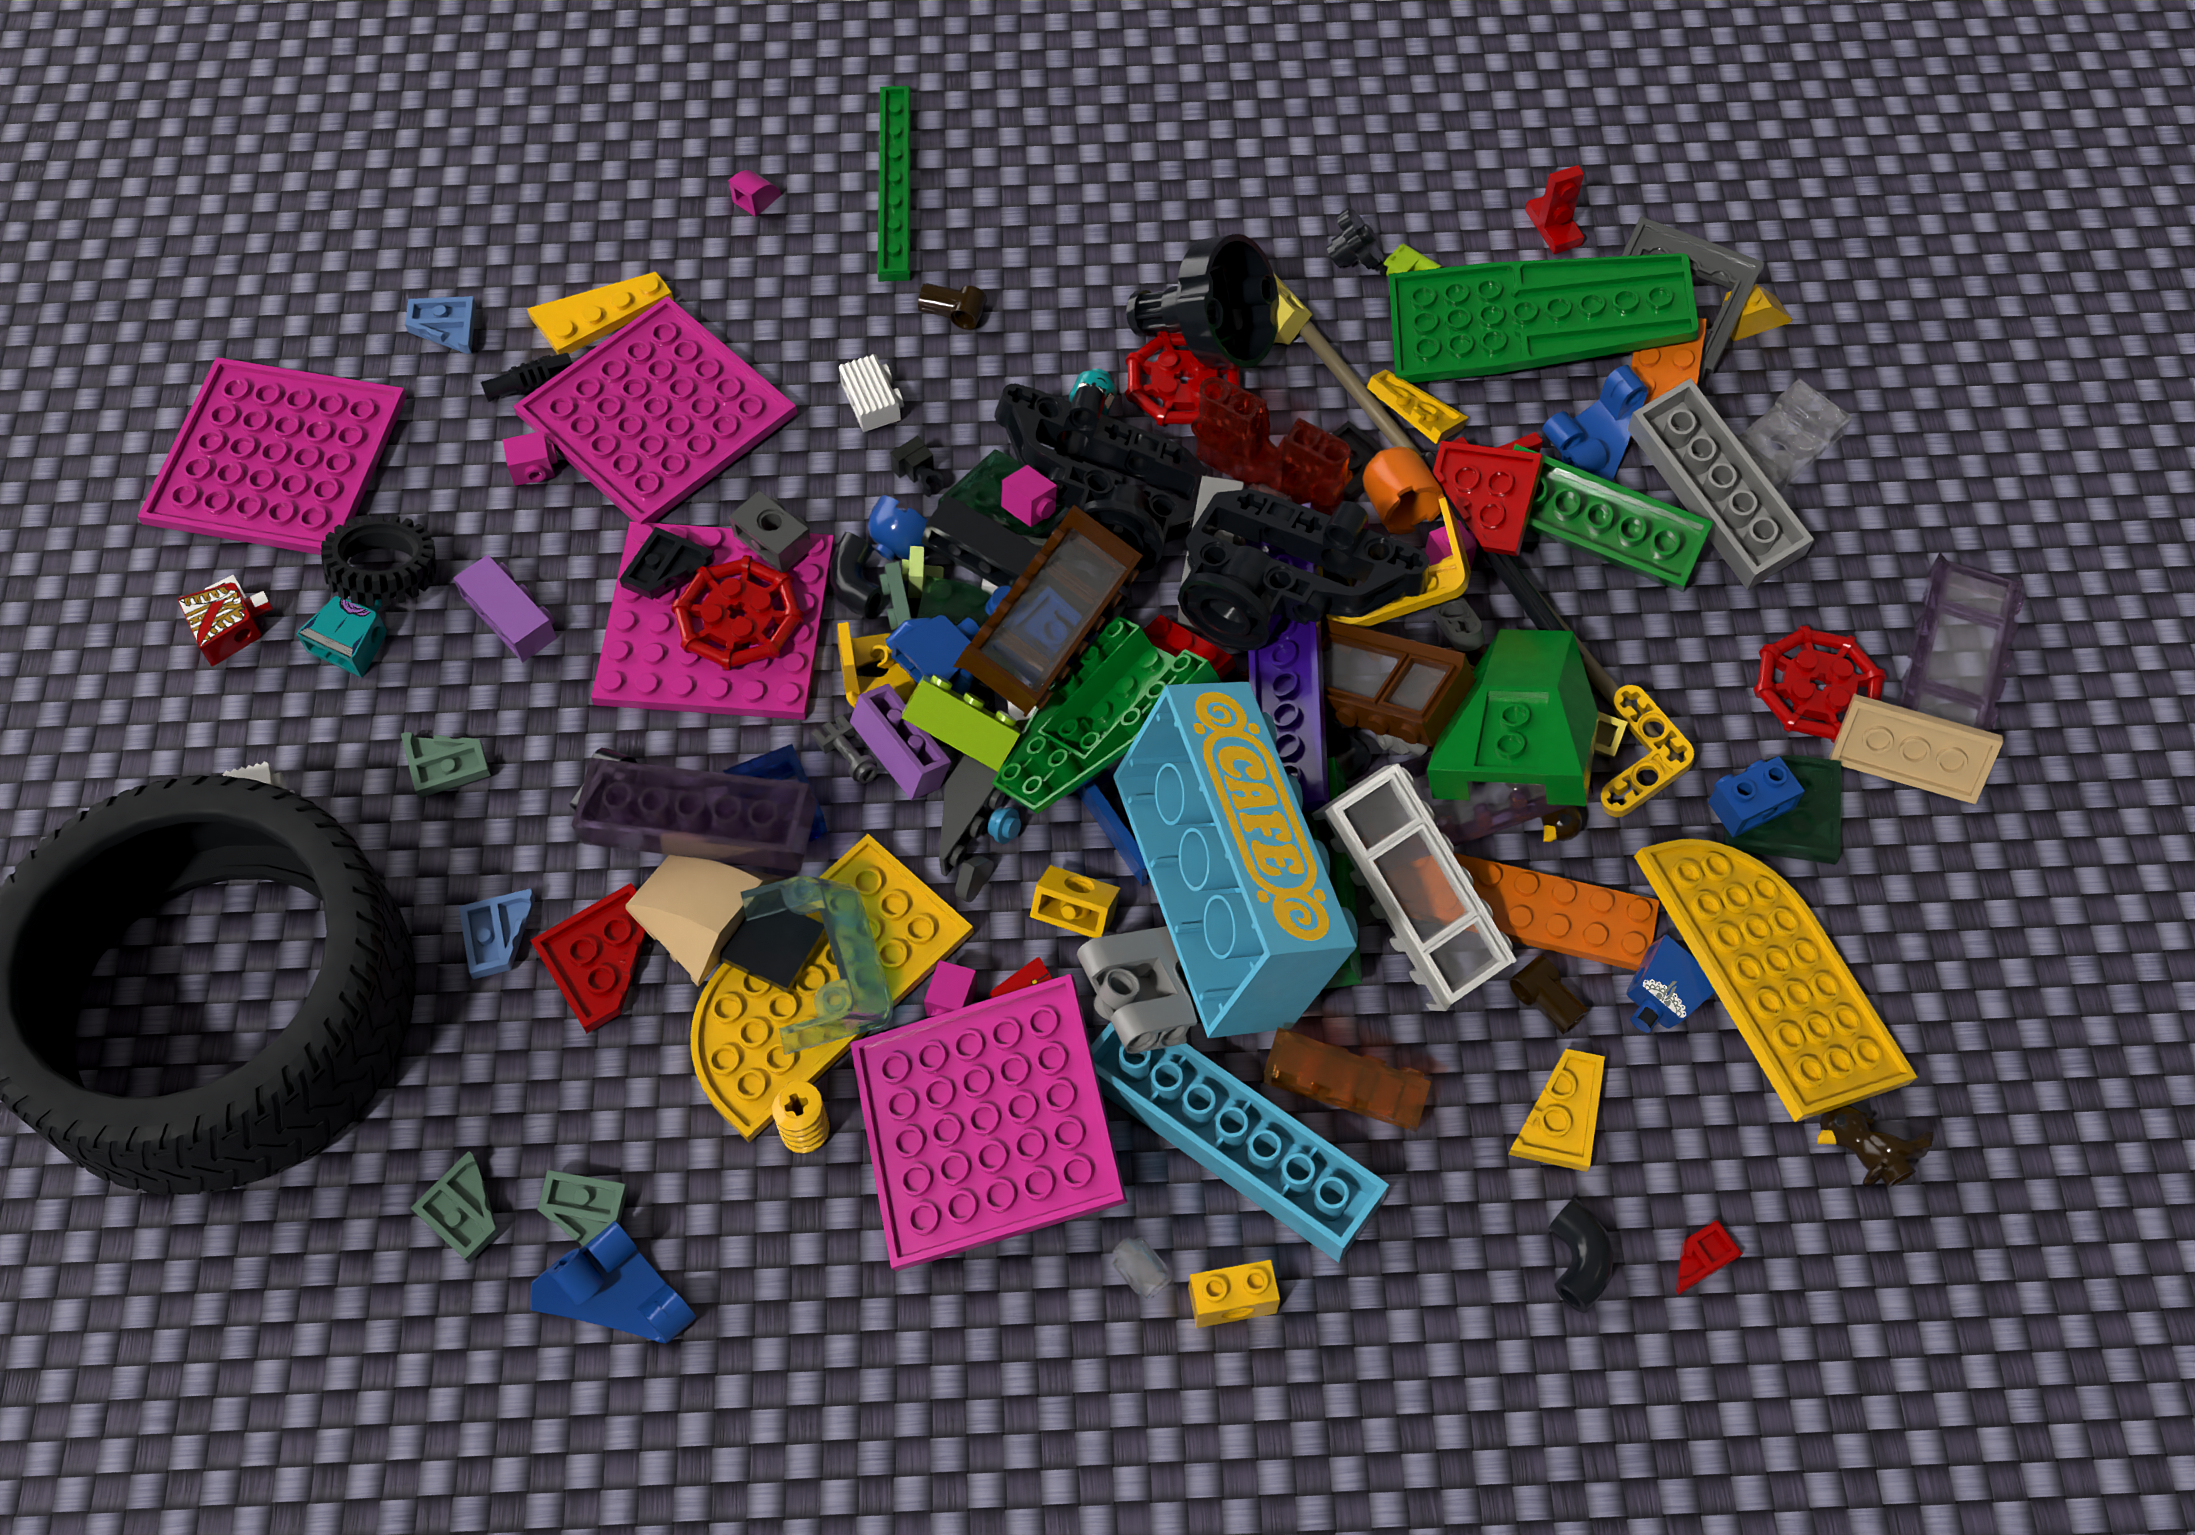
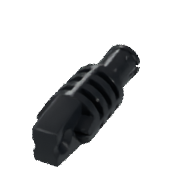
M568 353L542 356L538 360H530L529 363H522L518 367H511L507 374L480 383L488 402L515 392L518 395H524L528 391H535V389L573 363Z

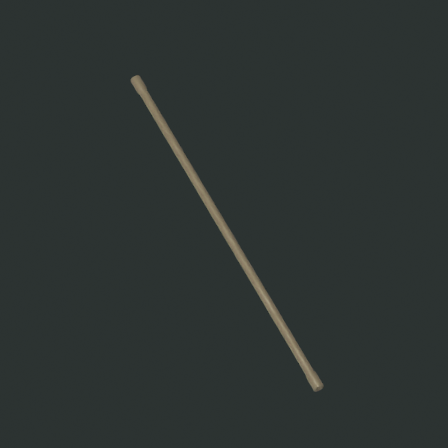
M1308 319L1299 331L1302 338L1394 447H1408L1414 449L1422 456L1423 454ZM1535 588L1566 631H1572ZM1574 634L1578 648L1584 655L1583 665L1588 679L1614 708V696L1620 687ZM1626 697L1624 698L1623 708L1631 706L1637 712V720L1634 721L1637 722L1642 714L1632 701ZM1650 723L1643 727V732L1648 737L1655 738L1660 736ZM1666 742L1665 745L1670 750L1669 761L1677 759L1680 763L1684 762L1680 755L1674 752L1670 744Z

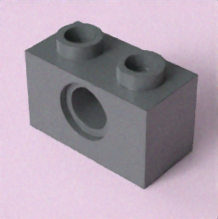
M760 491L756 492L729 516L734 537L781 573L786 572L812 549L809 535L810 528L806 522L798 516L795 518L791 516L777 499L773 497L769 499Z

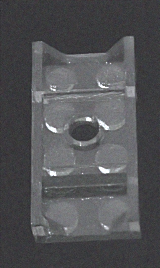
M1798 379L1778 396L1775 405L1740 436L1735 434V437L1779 493L1846 433L1853 417L1804 381ZM1779 443L1786 448V450H1775L1771 446V444Z

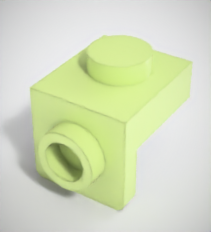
M910 546L909 560L902 559L903 581H908L907 598L942 599L943 567L924 565V547Z

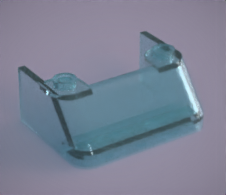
M802 875L740 892L747 921L788 909L799 915L820 911L840 976V980L826 983L816 992L814 1006L817 1018L779 1028L784 1055L877 1029L890 1021L893 1015L892 996L860 892L855 886L845 882Z

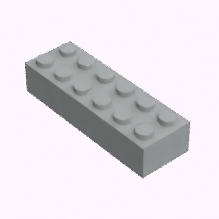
M1691 378L1632 413L1627 430L1688 512L1713 521L1708 538L1747 590L1806 555L1814 541L1813 537Z

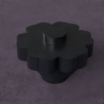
M1347 208L1338 214L1337 222L1342 229V233L1334 237L1332 243L1327 246V251L1334 263L1339 268H1342L1345 265L1350 266L1360 260L1367 269L1372 270L1384 263V256L1378 248L1379 244L1371 227L1365 224L1360 215L1353 209Z

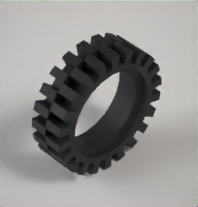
M376 514V521H370L368 515L360 516L361 523L357 524L353 518L347 520V528L340 524L334 527V533L328 532L325 536L326 541H322L321 557L326 585L329 584V589L333 593L338 591V597L344 600L350 596L351 603L359 604L362 598L366 599V606H374L377 599H382V606L390 605V598H396L398 604L406 602L405 594L415 598L419 596V589L425 592L429 588V582L433 583L435 579L436 558L434 540H432L429 531L424 532V526L421 524L414 526L411 519L406 518L400 523V517L396 515H391L389 521H385L384 514ZM379 548L394 549L411 556V560L404 565L384 571L361 570L347 563L349 558L360 552Z

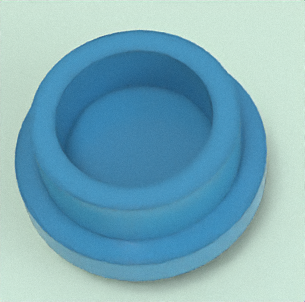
M1010 807L996 809L988 823L989 835L993 836L994 840L1001 844H1006L1014 839L1021 828L1018 811Z

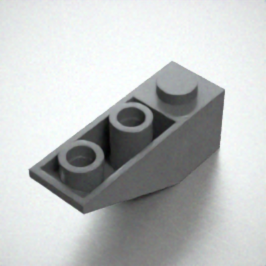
M964 755L945 783L939 852L941 874L944 876L948 875L953 866L958 867L962 863L967 853V845L973 837L977 839L986 826L987 816L992 809L996 810L1001 806L1006 795L992 784L998 772Z

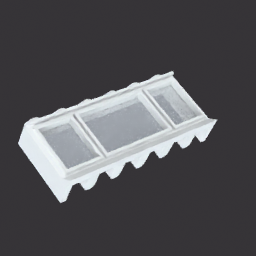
M1399 763L1379 769L1311 815L1315 821L1326 819L1336 836L1330 840L1333 849L1337 853L1346 852L1355 867V870L1350 873L1351 879L1357 886L1366 885L1375 900V903L1370 906L1371 912L1376 918H1385L1395 933V936L1390 938L1391 945L1396 951L1407 953L1415 967L1409 972L1411 978L1416 984L1426 985L1433 996V999L1426 1003L1429 1010L1447 1011L1451 1004L1517 960L1511 952L1513 950L1511 941L1506 934L1498 930L1493 922V912L1486 901L1478 897L1472 887L1474 884L1472 876L1465 867L1459 865L1454 857V848L1451 841L1445 834L1439 832L1433 822V811L1425 801L1420 800L1415 792L1412 776L1405 768L1400 767Z

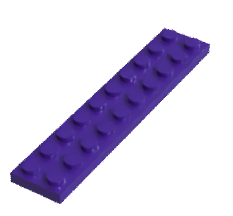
M1306 503L1302 505L1307 508L1315 510L1311 503ZM1246 539L1247 546L1255 547L1273 559L1318 575V565L1286 554L1284 549L1261 541L1259 544ZM1282 617L1266 645L1257 650H1248L1249 684L1260 711L1267 712L1275 723L1277 734L1275 747L1286 774L1293 775L1301 786L1303 796L1301 811L1304 813L1320 809L1329 803L1321 618L1317 622L1308 621L1306 625Z

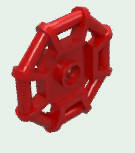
M1159 331L1158 336L1138 351L1128 354L1126 358V364L1128 365V388L1125 391V396L1129 402H1134L1154 418L1159 426L1164 427L1166 424L1201 425L1203 428L1210 426L1213 419L1232 404H1238L1243 396L1240 391V368L1212 370L1201 364L1190 350L1173 349L1172 346H1187L1182 333ZM1159 350H1163V352L1160 353V355L1158 356L1157 361H1155L1154 363L1147 361ZM1141 373L1151 376V384L1141 385ZM1227 374L1226 387L1217 385L1218 376ZM1188 377L1190 379H1188L1187 384H1181L1180 379L1177 378ZM1158 396L1163 400L1164 406L1161 408L1150 397H1154L1157 400ZM1209 397L1210 400L1213 398L1217 399L1207 408L1203 407L1204 401Z
M743 555V558L707 568L701 566L696 569V576L680 598L674 600L671 606V611L676 616L682 639L680 647L686 653L697 654L722 666V669L725 671H731L735 666L766 658L774 660L780 656V649L796 626L803 623L804 613L799 609L792 585L794 578L788 572L781 573L753 560L752 556ZM741 573L739 580L736 578H727L723 580L720 585H718V583L715 581L717 579ZM751 574L772 584L763 588L750 582ZM706 586L711 591L701 605L693 604ZM780 594L785 608L784 611L774 610L771 601ZM734 610H744L746 614L744 617L738 615L735 619L731 618V612ZM691 617L702 618L704 629L695 633ZM774 624H780L770 639L766 638ZM713 641L726 647V649L722 651L707 643ZM751 642V645H759L736 652V649L742 648L744 643Z
M1808 625L1799 626L1797 631L1773 644L1763 645L1759 651L1761 661L1758 681L1753 691L1756 698H1761L1784 725L1783 730L1788 733L1795 731L1826 738L1835 743L1842 723L1837 721L1836 717L1843 711L1844 713L1847 712L1853 695L1857 694V688L1868 686L1867 698L1881 701L1883 682L1887 679L1884 669H1879L1855 642L1857 638L1852 635L1845 637L1810 629ZM1812 644L1838 649L1839 651L1836 655L1814 650ZM1800 646L1801 652L1795 658L1789 660L1782 655ZM1848 655L1864 674L1856 675L1854 673V666L1844 657ZM1774 667L1783 672L1781 683L1775 684L1772 682ZM1819 680L1825 683L1826 686L1823 691L1816 689V684L1811 683V681ZM1779 696H1782L1785 700L1787 698L1791 700L1794 704L1792 706V709L1795 711L1794 713L1789 710ZM1803 716L1807 718L1824 721V723L1802 719L1801 717Z

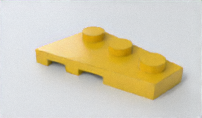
M1386 369L1371 376L1366 387L1378 399L1385 402L1435 444L1464 429L1469 418L1404 379L1396 378L1395 374Z
M1565 1049L1508 1155L1585 1172L1589 1170L1605 1056Z

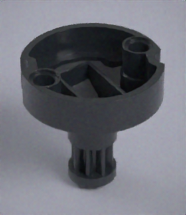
M1241 234L1205 238L1192 245L1184 256L1179 269L1178 286H1172L1165 291L1151 292L1149 290L1135 291L1130 295L1126 308L1127 321L1130 329L1139 337L1152 336L1156 332L1167 330L1174 333L1182 332L1192 354L1201 364L1209 369L1228 370L1253 367L1267 356L1276 337L1278 326L1274 319V313L1279 305L1277 284L1265 253L1251 238Z

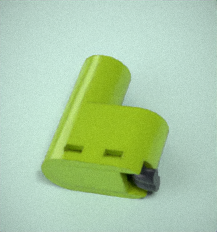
M1402 243L1383 263L1385 266L1380 269V274L1389 277L1391 273L1443 268V266Z

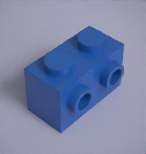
M1780 756L1767 762L1764 759L1758 760L1751 764L1745 772L1737 776L1728 774L1715 783V789L1708 803L1734 838L1795 809L1805 790Z

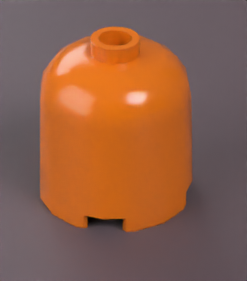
M1403 446L1391 447L1377 453L1366 465L1362 478L1365 492L1381 523L1387 528L1389 533L1401 535L1414 532L1416 529L1413 525L1420 523L1426 518L1431 522L1440 514L1439 499L1445 497L1443 488L1423 458L1414 449Z

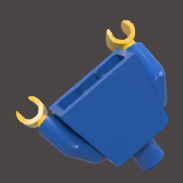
M938 615L932 619L926 617L905 620L885 640V646L875 645L870 649V656L877 658L884 652V659L878 663V667L887 669L896 661L917 683H919L923 674L932 678L933 674H937L953 684L951 690L964 696L971 689L974 675L965 669L953 666L980 628L969 617L957 626L944 615Z

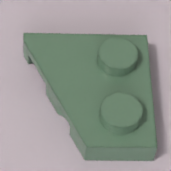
M899 561L885 564V574L879 575L883 595H890L892 608L887 609L891 630L896 629L905 620L911 619Z
M411 732L401 733L414 789L419 798L491 776L480 739L463 737L452 739L449 736L434 735L433 739L415 737Z
M469 1151L411 1207L416 1215L468 1263L499 1234L477 1160Z
M547 1170L537 1210L563 1229L575 1241L585 1246L613 1221L620 1225L629 1186L624 1183Z

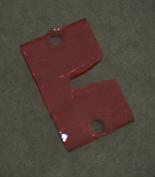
M1209 377L1201 382L1199 387V414L1191 424V430L1197 437L1196 456L1198 459L1233 479L1244 482L1243 484L1256 491L1268 493L1299 505L1311 503L1316 511L1332 516L1338 505L1343 502L1345 488L1353 478L1352 472L1349 469L1351 449L1348 443L1298 418L1288 436H1284L1277 447L1269 438L1271 426L1266 400L1220 377Z

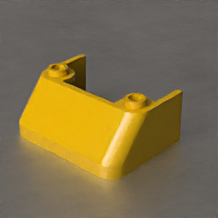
M1446 497L1439 499L1453 555L1442 559L1437 564L1429 566L1428 586L1424 593L1414 597L1403 596L1363 617L1349 618L1326 614L1328 620L1365 628L1457 598L1465 592L1471 570L1459 525ZM1318 566V575L1323 577V567Z

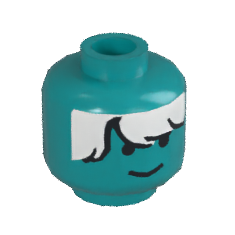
M1097 368L1080 373L1070 392L1069 401L1072 402L1079 387L1085 385L1094 386L1105 395V404L1101 414L1107 415L1118 391L1113 377L1106 371Z

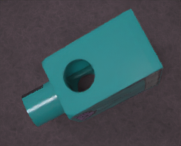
M335 596L303 625L296 634L308 653L362 678L386 636L387 629L379 614H377L378 610L382 607V599L375 600L374 606H366L365 598H362L359 604L351 603V600L347 598L344 600Z

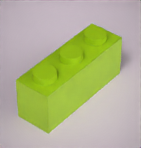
M923 674L903 709L901 718L998 772L1020 735V728L1015 726L1017 720L1003 711L998 710L994 714L983 708L985 702L971 693L966 692L962 696L951 690L953 684L937 674H933L932 678Z

